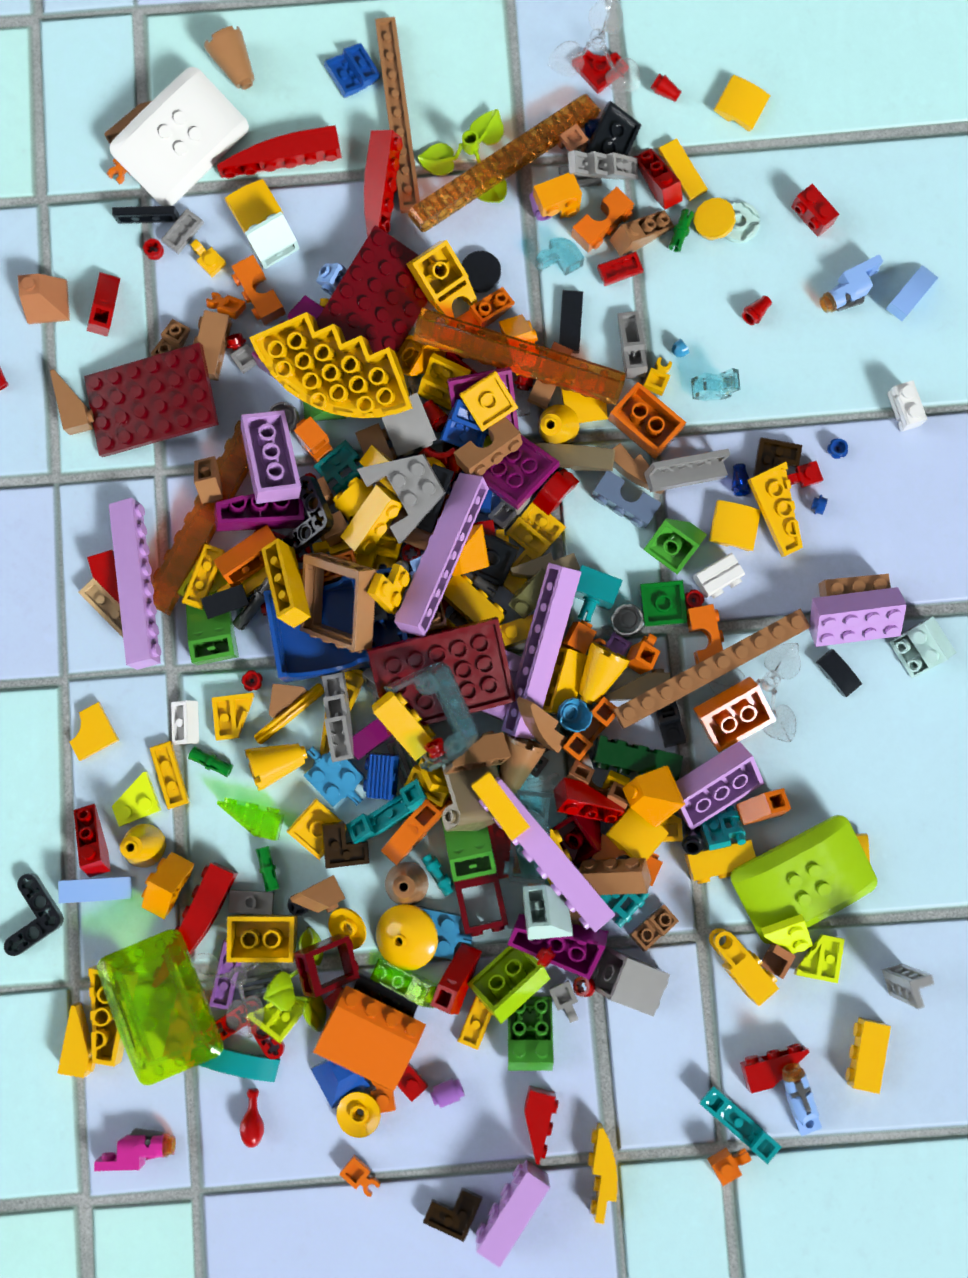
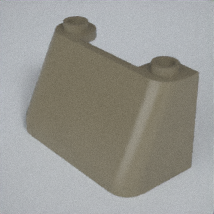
M481 736L446 740L443 744L447 746L448 750L442 756L431 759L429 752H426L423 755L424 759L431 765L441 763L444 770L477 742ZM496 766L445 774L453 804L444 809L442 814L446 831H479L496 823L491 812L486 811L478 802L480 797L471 787V784L487 772H490L494 779L499 776Z

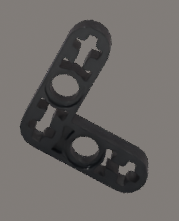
M307 475L300 477V497L309 518L283 539V542L294 548L296 555L330 531L334 523L333 516L317 479ZM317 498L318 505L315 509H313V501ZM307 528H310V536L306 539L305 531Z
M35 874L22 875L17 882L19 891L37 918L5 941L4 950L10 956L24 953L60 928L64 922L63 914L39 877ZM26 879L33 880L31 887L33 888V890L39 889L40 892H37L30 896V893L34 892L30 887H25V884L27 883ZM38 896H43L46 899V904L43 908H39L35 904ZM51 907L52 910L47 912L51 917L56 916L57 919L54 921L55 924H49V915L47 913L42 915L41 912L46 911ZM31 927H37L39 930V936L36 939H32L29 936V929ZM21 939L26 941L18 945V950H12L13 942L20 941Z

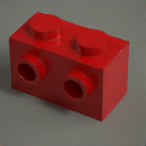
M813 183L796 196L791 206L817 237L830 228L839 216L837 210Z

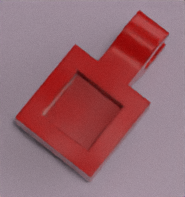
M817 461L795 468L796 473L787 475L791 485L800 483L801 488L823 481Z

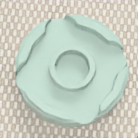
M746 202L730 203L733 206L736 220L732 231L724 238L733 243L748 242L759 229V214L752 205Z

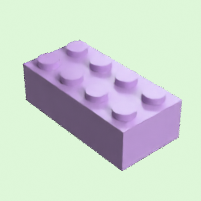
M285 410L241 415L240 428L256 504L299 499L301 484Z
M898 587L812 598L809 622L811 628H809L816 647L901 636L907 604Z
M738 741L675 781L685 802V805L677 812L690 830H693L762 786L764 781L753 755Z
M525 1160L523 1164L519 1163L513 1172L514 1179L510 1184H505L500 1193L502 1198L498 1204L494 1202L488 1212L490 1217L486 1223L482 1222L475 1233L477 1235L475 1240L476 1252L499 1268L550 1189L548 1174L528 1160Z

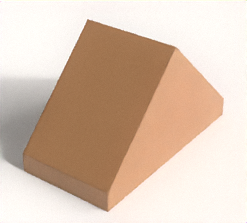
M273 683L269 715L272 718L277 717L304 695L307 689L301 686Z

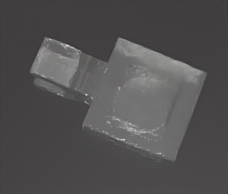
M552 773L548 776L547 780L541 781L539 777L526 779L527 783L523 784L524 794L554 790L556 786L551 783V780L559 777V774Z

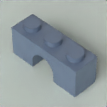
M606 471L593 492L592 496L595 497V501L603 506L607 504L612 507V511L621 517L625 515L631 519L630 522L639 528H646L660 507L661 502L645 492L637 501L628 502L624 500L621 496V488L625 480L611 471Z

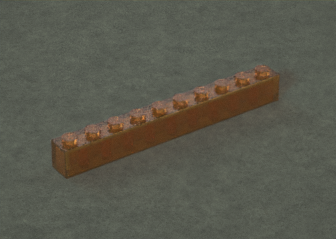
M422 308L418 316L413 340L422 345H430L444 352H452L463 358L477 360L484 365H492L500 369L510 367L512 372L520 374L522 377L533 378L544 384L555 385L563 390L579 393L584 397L601 400L606 404L616 405L624 386L626 377L624 372Z
M241 420L235 425L233 437L226 441L222 457L219 456L216 460L223 487V499L217 502L234 498L249 472L240 428ZM199 495L194 500L195 506L193 510L188 512L184 518L185 524L182 530L175 534L172 548L166 551L163 558L165 561L161 568H157L153 575V602L157 610L169 616L180 598L177 592L198 560L204 543L209 545L216 532L214 512L216 502L202 504Z

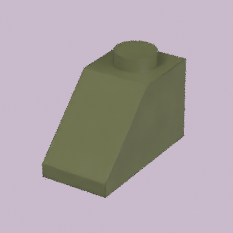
M544 568L514 593L508 604L523 619L536 608L546 573Z

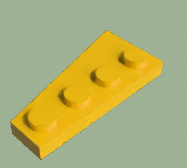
M787 462L781 463L747 480L781 557H785L803 548L799 524L795 519V504L790 493L791 483L786 469H788Z

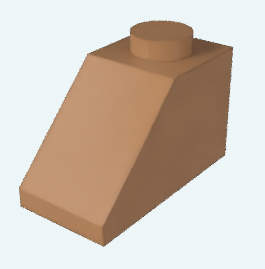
M215 456L194 461V484L202 504L215 503L223 499V487Z
M334 875L290 897L293 903L316 913L325 909L329 913L338 908V902L344 900L345 897Z

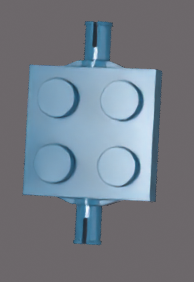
M314 746L306 752L315 762L312 768L303 776L332 807L341 799L347 797L356 806L363 800L354 790L365 776L350 759L332 762L330 751L321 755Z
M418 906L431 917L436 926L438 945L434 956L453 959L454 949L458 942L471 944L472 937L468 934L460 933L459 923L461 914Z

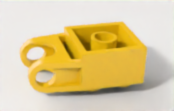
M447 240L437 242L406 264L428 301L447 323L455 319L452 311L454 299L461 297L469 306L478 302L468 279L469 276ZM435 267L440 268V271H438L439 275L435 273Z
M716 928L711 931L709 943L725 962L721 966L752 1002L760 1006L779 990L775 984L778 981L769 970L767 971L765 968H762L760 965L763 962L750 950L747 951L732 933L722 928ZM722 936H725V943L723 945H719V939Z

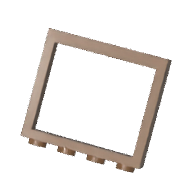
M322 552L304 554L302 582L311 617L300 624V631L310 634V637L321 638L322 642L334 643L338 648H347L349 652L362 653L363 650L372 648L375 600L367 592L374 574L377 573V569ZM324 570L356 580L353 634L322 624Z

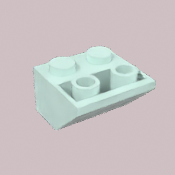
M281 211L277 214L269 215L265 221L252 225L245 232L250 247L264 270L299 250L297 240Z
M933 616L889 642L911 678L943 663L957 653Z
M548 885L523 887V904L528 940L573 936L570 910L564 903L567 899L563 894L558 896Z

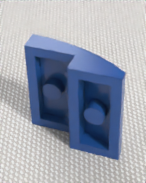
M361 43L344 48L342 55L327 59L324 63V67L344 98L358 93L381 78V74Z
M457 399L447 418L439 440L459 448L471 440L477 447L482 448L486 435H489L488 428L481 431L464 402Z

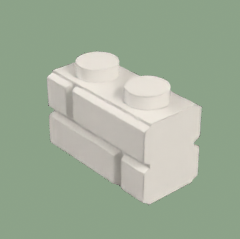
M914 380L893 386L887 393L896 420L899 421L898 425L901 432L921 426L928 420Z
M730 553L696 573L693 579L705 598L712 596L714 599L724 593L723 588L730 585L733 588L741 583L742 580L740 578L745 575V572L740 564H738L733 553Z

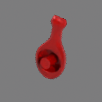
M257 1088L248 1089L247 1091L248 1110L240 1124L242 1142L249 1148L256 1147L261 1142L264 1134V1123L257 1108V1097L259 1095Z

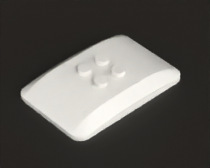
M189 67L114 138L110 144V153L161 206H173L246 135L249 125L246 118L201 70L196 67Z

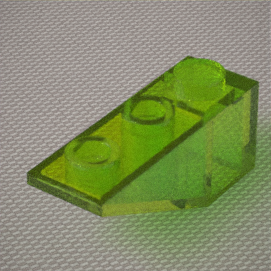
M231 798L217 801L218 806L253 836L274 841L279 840L285 815L279 813L280 809L267 807L266 810L258 809V804L246 802L245 806L237 804L238 800Z
M378 959L370 979L421 1007L435 1008L430 1006L438 984L411 971L402 970L386 960Z

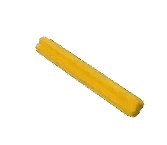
M320 683L313 686L254 735L255 740L259 744L267 741L324 694L323 686Z

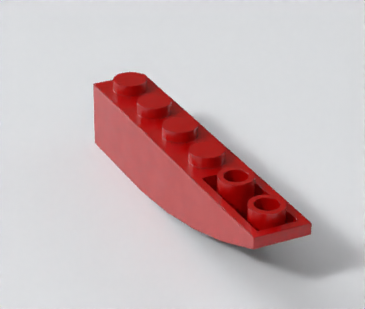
M336 125L297 131L271 138L234 154L217 164V169L221 178L230 179L237 175H253L261 171L272 172L279 168H294L297 165H313L321 161H335L342 158Z
M371 130L364 179V214L367 237L375 225L386 233H389L391 229L390 218L394 208L393 198L397 187L396 177L400 167V151L403 146L402 137L393 130Z
M216 862L204 867L201 873L203 880L200 886L196 885L191 895L194 899L191 905H187L181 917L184 920L181 926H177L172 934L174 941L171 947L167 946L162 958L165 960L162 966H158L153 974L152 979L155 980L152 985L153 987L157 988L178 970L203 940L220 913L237 877V872Z

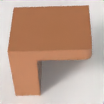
M575 124L560 135L559 147L560 149L566 147L569 152L578 151L579 149L585 152L589 139L580 127Z
M773 943L768 948L762 959L763 963L760 966L784 979L796 956Z

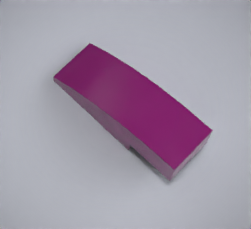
M379 718L353 736L354 756L357 760H361L393 736L392 734H387L386 726Z

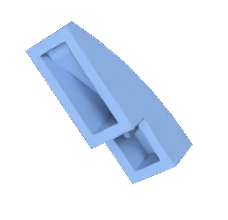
M922 265L887 306L886 310L900 321H903L938 277Z
M132 876L58 881L59 903L132 898Z

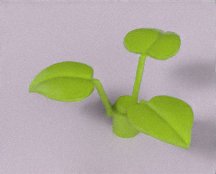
M498 109L481 115L471 124L470 129L463 133L462 143H459V148L455 155L452 147L446 143L434 144L418 155V160L425 170L431 174L443 176L454 170L453 161L457 160L463 149L467 154L475 155L482 176L474 182L473 190L476 197L484 202L500 203L507 195V183L504 176L496 170L485 174L478 152L481 142L485 145H494L504 135V127Z
M308 926L302 933L299 940V950L321 941L313 928ZM324 952L314 956L316 966L321 964ZM298 970L291 974L284 971L279 972L271 983L267 985L263 999L269 1001L281 1011L291 1010L295 1000L304 1001L306 1004L303 1006V1015L306 1022L318 1032L323 1031L326 1021V1005L323 1002V998L321 996L316 998L295 996L291 978L298 974Z

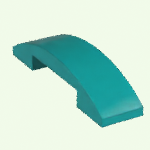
M415 779L401 788L399 796L368 816L363 813L347 823L346 827L353 843L356 844L387 831L419 808L427 798L419 779Z
M195 1038L189 1062L237 1077L275 1082L280 1059L274 1060L261 1054L257 1056L206 1044L204 1040Z
M712 1086L699 1102L702 1107L743 1141L767 1165L782 1148L780 1144L716 1087Z

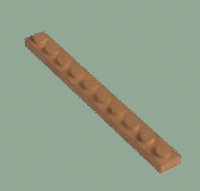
M395 16L375 19L389 128L402 137L403 143L399 157L400 167L396 177L401 213L421 211L396 20Z
M800 608L613 709V712L621 727L625 729L811 628Z

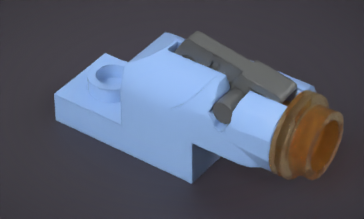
M880 254L842 273L838 279L839 284L832 290L824 293L823 297L819 299L821 308L825 313L845 310L864 302V297L873 286L869 277L879 271L878 268L883 263Z
M797 1063L786 1065L782 1069V1078L786 1089L785 1095L800 1135L804 1136L822 1129L819 1112L804 1069Z

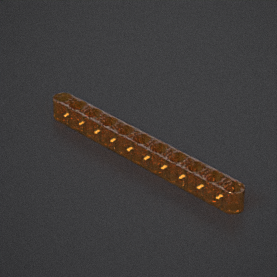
M587 94L581 95L414 205L409 210V218L421 232L428 231L558 145L560 135L575 124L582 129L594 121L600 114V108Z

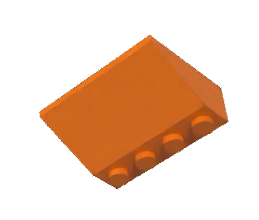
M346 985L339 993L313 1053L394 1092L419 1043L426 1024Z

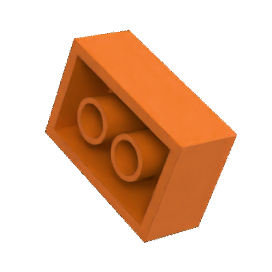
M639 382L615 406L608 418L611 423L655 460L683 430L686 424L680 416Z
M751 677L744 679L693 708L707 737L718 752L776 721L759 685Z

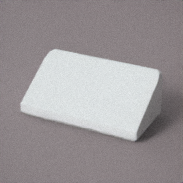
M198 701L171 702L172 745L198 744Z

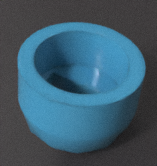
M682 339L676 341L672 346V353L676 357H684L690 353Z

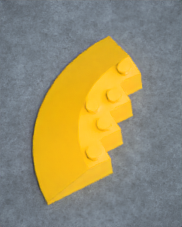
M306 312L249 337L258 357L270 371V374L288 392L317 409L351 418H379L413 409L403 371L395 351L388 347L373 354L369 341L362 335L346 342L340 327L332 324L319 330L315 317Z

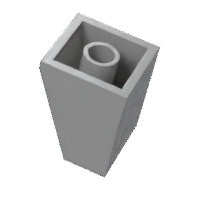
M413 386L407 388L413 409L381 417L397 456L402 455V457L412 454L416 448H427L433 444V441L437 440L418 392Z
M607 946L593 980L595 982V991L604 997L654 1017L660 1005L664 989L668 985L670 974Z

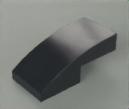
M834 649L829 650L816 662L826 678L834 683L842 696L847 698L862 685L856 674Z
M676 701L656 711L664 747L667 748L686 743Z

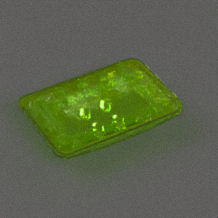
M166 930L106 955L99 960L97 971L121 1040L140 1083L147 1086L155 1084L214 1059L223 1051L222 1038L184 938L178 930Z

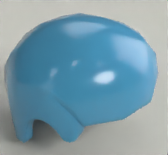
M570 698L564 700L559 706L557 718L561 726L566 730L581 732L586 730L591 724L593 714L583 700Z

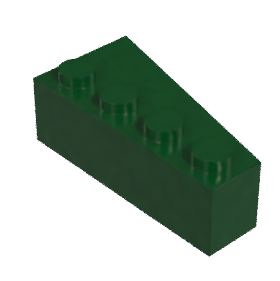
M600 735L596 739L591 762L596 763V768L608 770L609 767L617 768V773L629 775L631 771L639 773L638 776L664 766H669L674 780L677 781L679 780L684 756L658 749L651 750L649 747L642 745H629L626 741L618 739L608 740V737Z

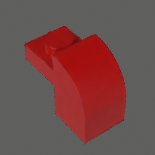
M563 468L549 479L535 497L533 503L549 516L580 481Z

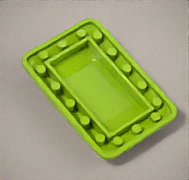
M842 815L832 816L738 866L730 875L731 883L758 936L766 944H773V942L764 937L761 928L802 914L808 928L869 894L876 888L878 882L849 820Z

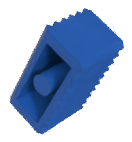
M369 754V757L365 760V770H368L367 779L363 783L366 798L392 800L397 797L399 755Z

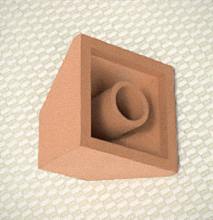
M39 273L18 275L19 297L28 324L70 321L68 283L66 279Z

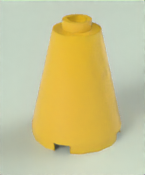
M561 404L546 408L538 420L539 435L546 443L569 444L576 438L580 428L575 411Z
M592 642L589 646L578 692L581 695L580 699L591 705L593 702L598 703L627 668L630 660L605 646Z
M298 743L245 750L246 759H249V768L258 791L267 788L305 764L304 759L308 758L305 747H300Z
M139 824L132 827L125 834L120 844V851L127 861L134 866L142 868L153 866L159 862L166 850V840L162 831L150 824Z

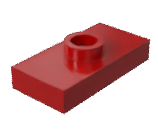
M637 252L597 265L604 287L643 273V267Z

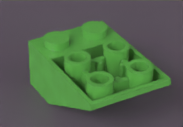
M186 605L187 635L191 663L202 665L238 658L239 654L231 612L208 619L204 608L200 610Z
M442 820L453 882L497 873L488 827L479 831H446Z
M531 996L508 1017V1071L553 1070L552 996Z

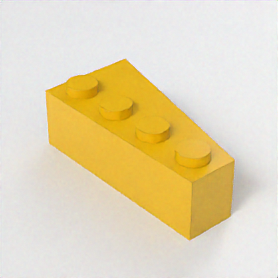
M95 965L88 968L90 976L89 997H91L90 1020H92V1063L115 1067L122 1062L139 972Z

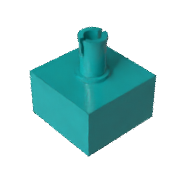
M582 565L575 598L584 601L578 618L583 620L587 612L585 621L591 622L596 606L607 610L612 608L623 580Z

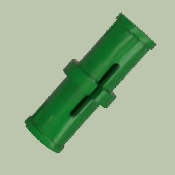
M689 209L681 211L679 221L673 228L674 234L668 248L672 250L673 246H675L674 252L681 251L684 239L690 232L689 226L694 213L690 211V214L687 215Z
M195 746L188 756L189 760L205 766V769L216 771L225 777H228L233 769V764L217 758V755L206 753Z
M266 846L255 849L260 866L258 870L262 874L265 892L279 889L275 873L276 865H273L270 847Z

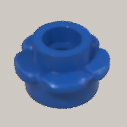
M833 439L827 447L828 453L835 459L845 457L848 453V444L843 439Z
M822 494L819 498L814 497L811 509L814 510L815 515L816 513L823 515L828 499L822 497Z

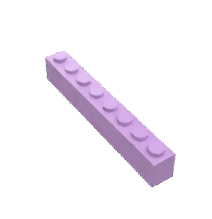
M459 473L457 480L453 483L451 494L445 501L443 512L437 519L433 534L429 537L425 553L422 554L417 571L412 576L409 589L404 594L402 605L396 612L394 622L402 632L426 636L489 490L483 476Z
M128 498L109 504L126 665L139 670L161 664V648L158 644L157 635H159V628L155 619L157 610L153 602L154 587L150 576L152 569L148 559L150 550L146 542L147 528L143 517L145 510L142 504L133 498Z
M548 563L513 687L516 702L508 704L501 731L519 738L534 739V736L530 733L522 719L517 698L522 697L543 709L581 571Z
M497 776L495 778L496 782L530 826V828L511 841L515 846L520 843L525 849L521 853L529 862L534 860L539 866L536 868L537 872L544 880L548 877L553 882L550 887L558 896L563 894L567 899L564 903L571 912L577 911L581 915L578 920L586 929L591 927L596 933L615 916V913L506 784ZM480 799L478 802L486 811H489V809ZM493 818V820H494V821L498 824V826L502 829V827H501L500 824L497 822V820H496L495 818Z

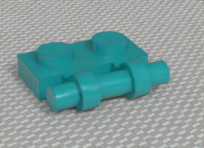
M344 440L313 467L321 477L324 476L327 484L333 479L337 481L332 490L338 494L349 487L348 484L355 477L361 478L357 469L364 466L362 464L357 466L354 463L360 456ZM349 467L352 471L342 478L340 473Z
M733 805L727 807L726 812H719L701 824L709 851L731 846V838L736 839L739 845L746 843L744 827L740 825V816L735 811ZM725 823L731 824L732 827L726 828Z
M430 854L421 859L444 896L454 892L451 887L454 884L448 874L443 875L439 869L442 865L435 855L432 857Z
M649 894L599 896L614 913L617 912L620 915L615 923L621 928L626 922H630L631 916L639 907L642 908ZM629 897L633 901L623 910L620 906Z

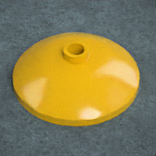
M399 904L389 908L380 917L376 927V943L381 955L389 964L401 970L411 971L423 967L433 958L438 945V934L433 920L424 910L412 904ZM398 937L402 939V944L399 943Z

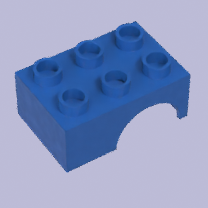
M392 567L377 570V573L383 574L388 579ZM342 576L341 580L323 586L322 624L353 634L355 579ZM271 590L263 591L279 679L288 683L371 667L367 649L363 650L362 653L349 652L347 648H338L334 643L322 642L321 638L310 637V634L300 631V624L293 628L278 619ZM387 613V620L374 621L372 648L409 639V634L402 632L394 622L395 614Z

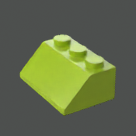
M508 946L471 979L467 985L486 1009L502 1024L547 983L550 977L541 964L537 965L538 960L534 956Z

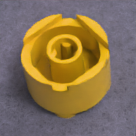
M358 477L349 482V488L346 491L338 493L333 498L335 507L338 511H341L349 523L374 488L373 485L367 487L363 479Z

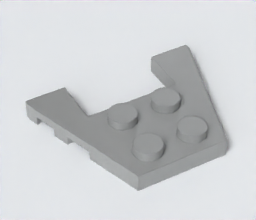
M424 454L357 469L367 487L387 476L408 513V516L390 526L399 544L407 539L408 535L419 525V522L446 493Z

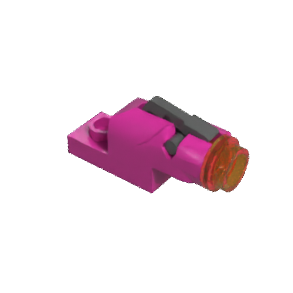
M135 1128L131 1134L122 1137L117 1142V1156L115 1152L103 1153L94 1162V1171L140 1170L145 1165V1158L150 1160L174 1155L176 1147L175 1136H170L169 1133Z

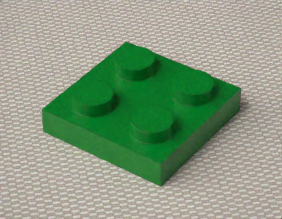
M683 580L639 585L644 627L687 623Z

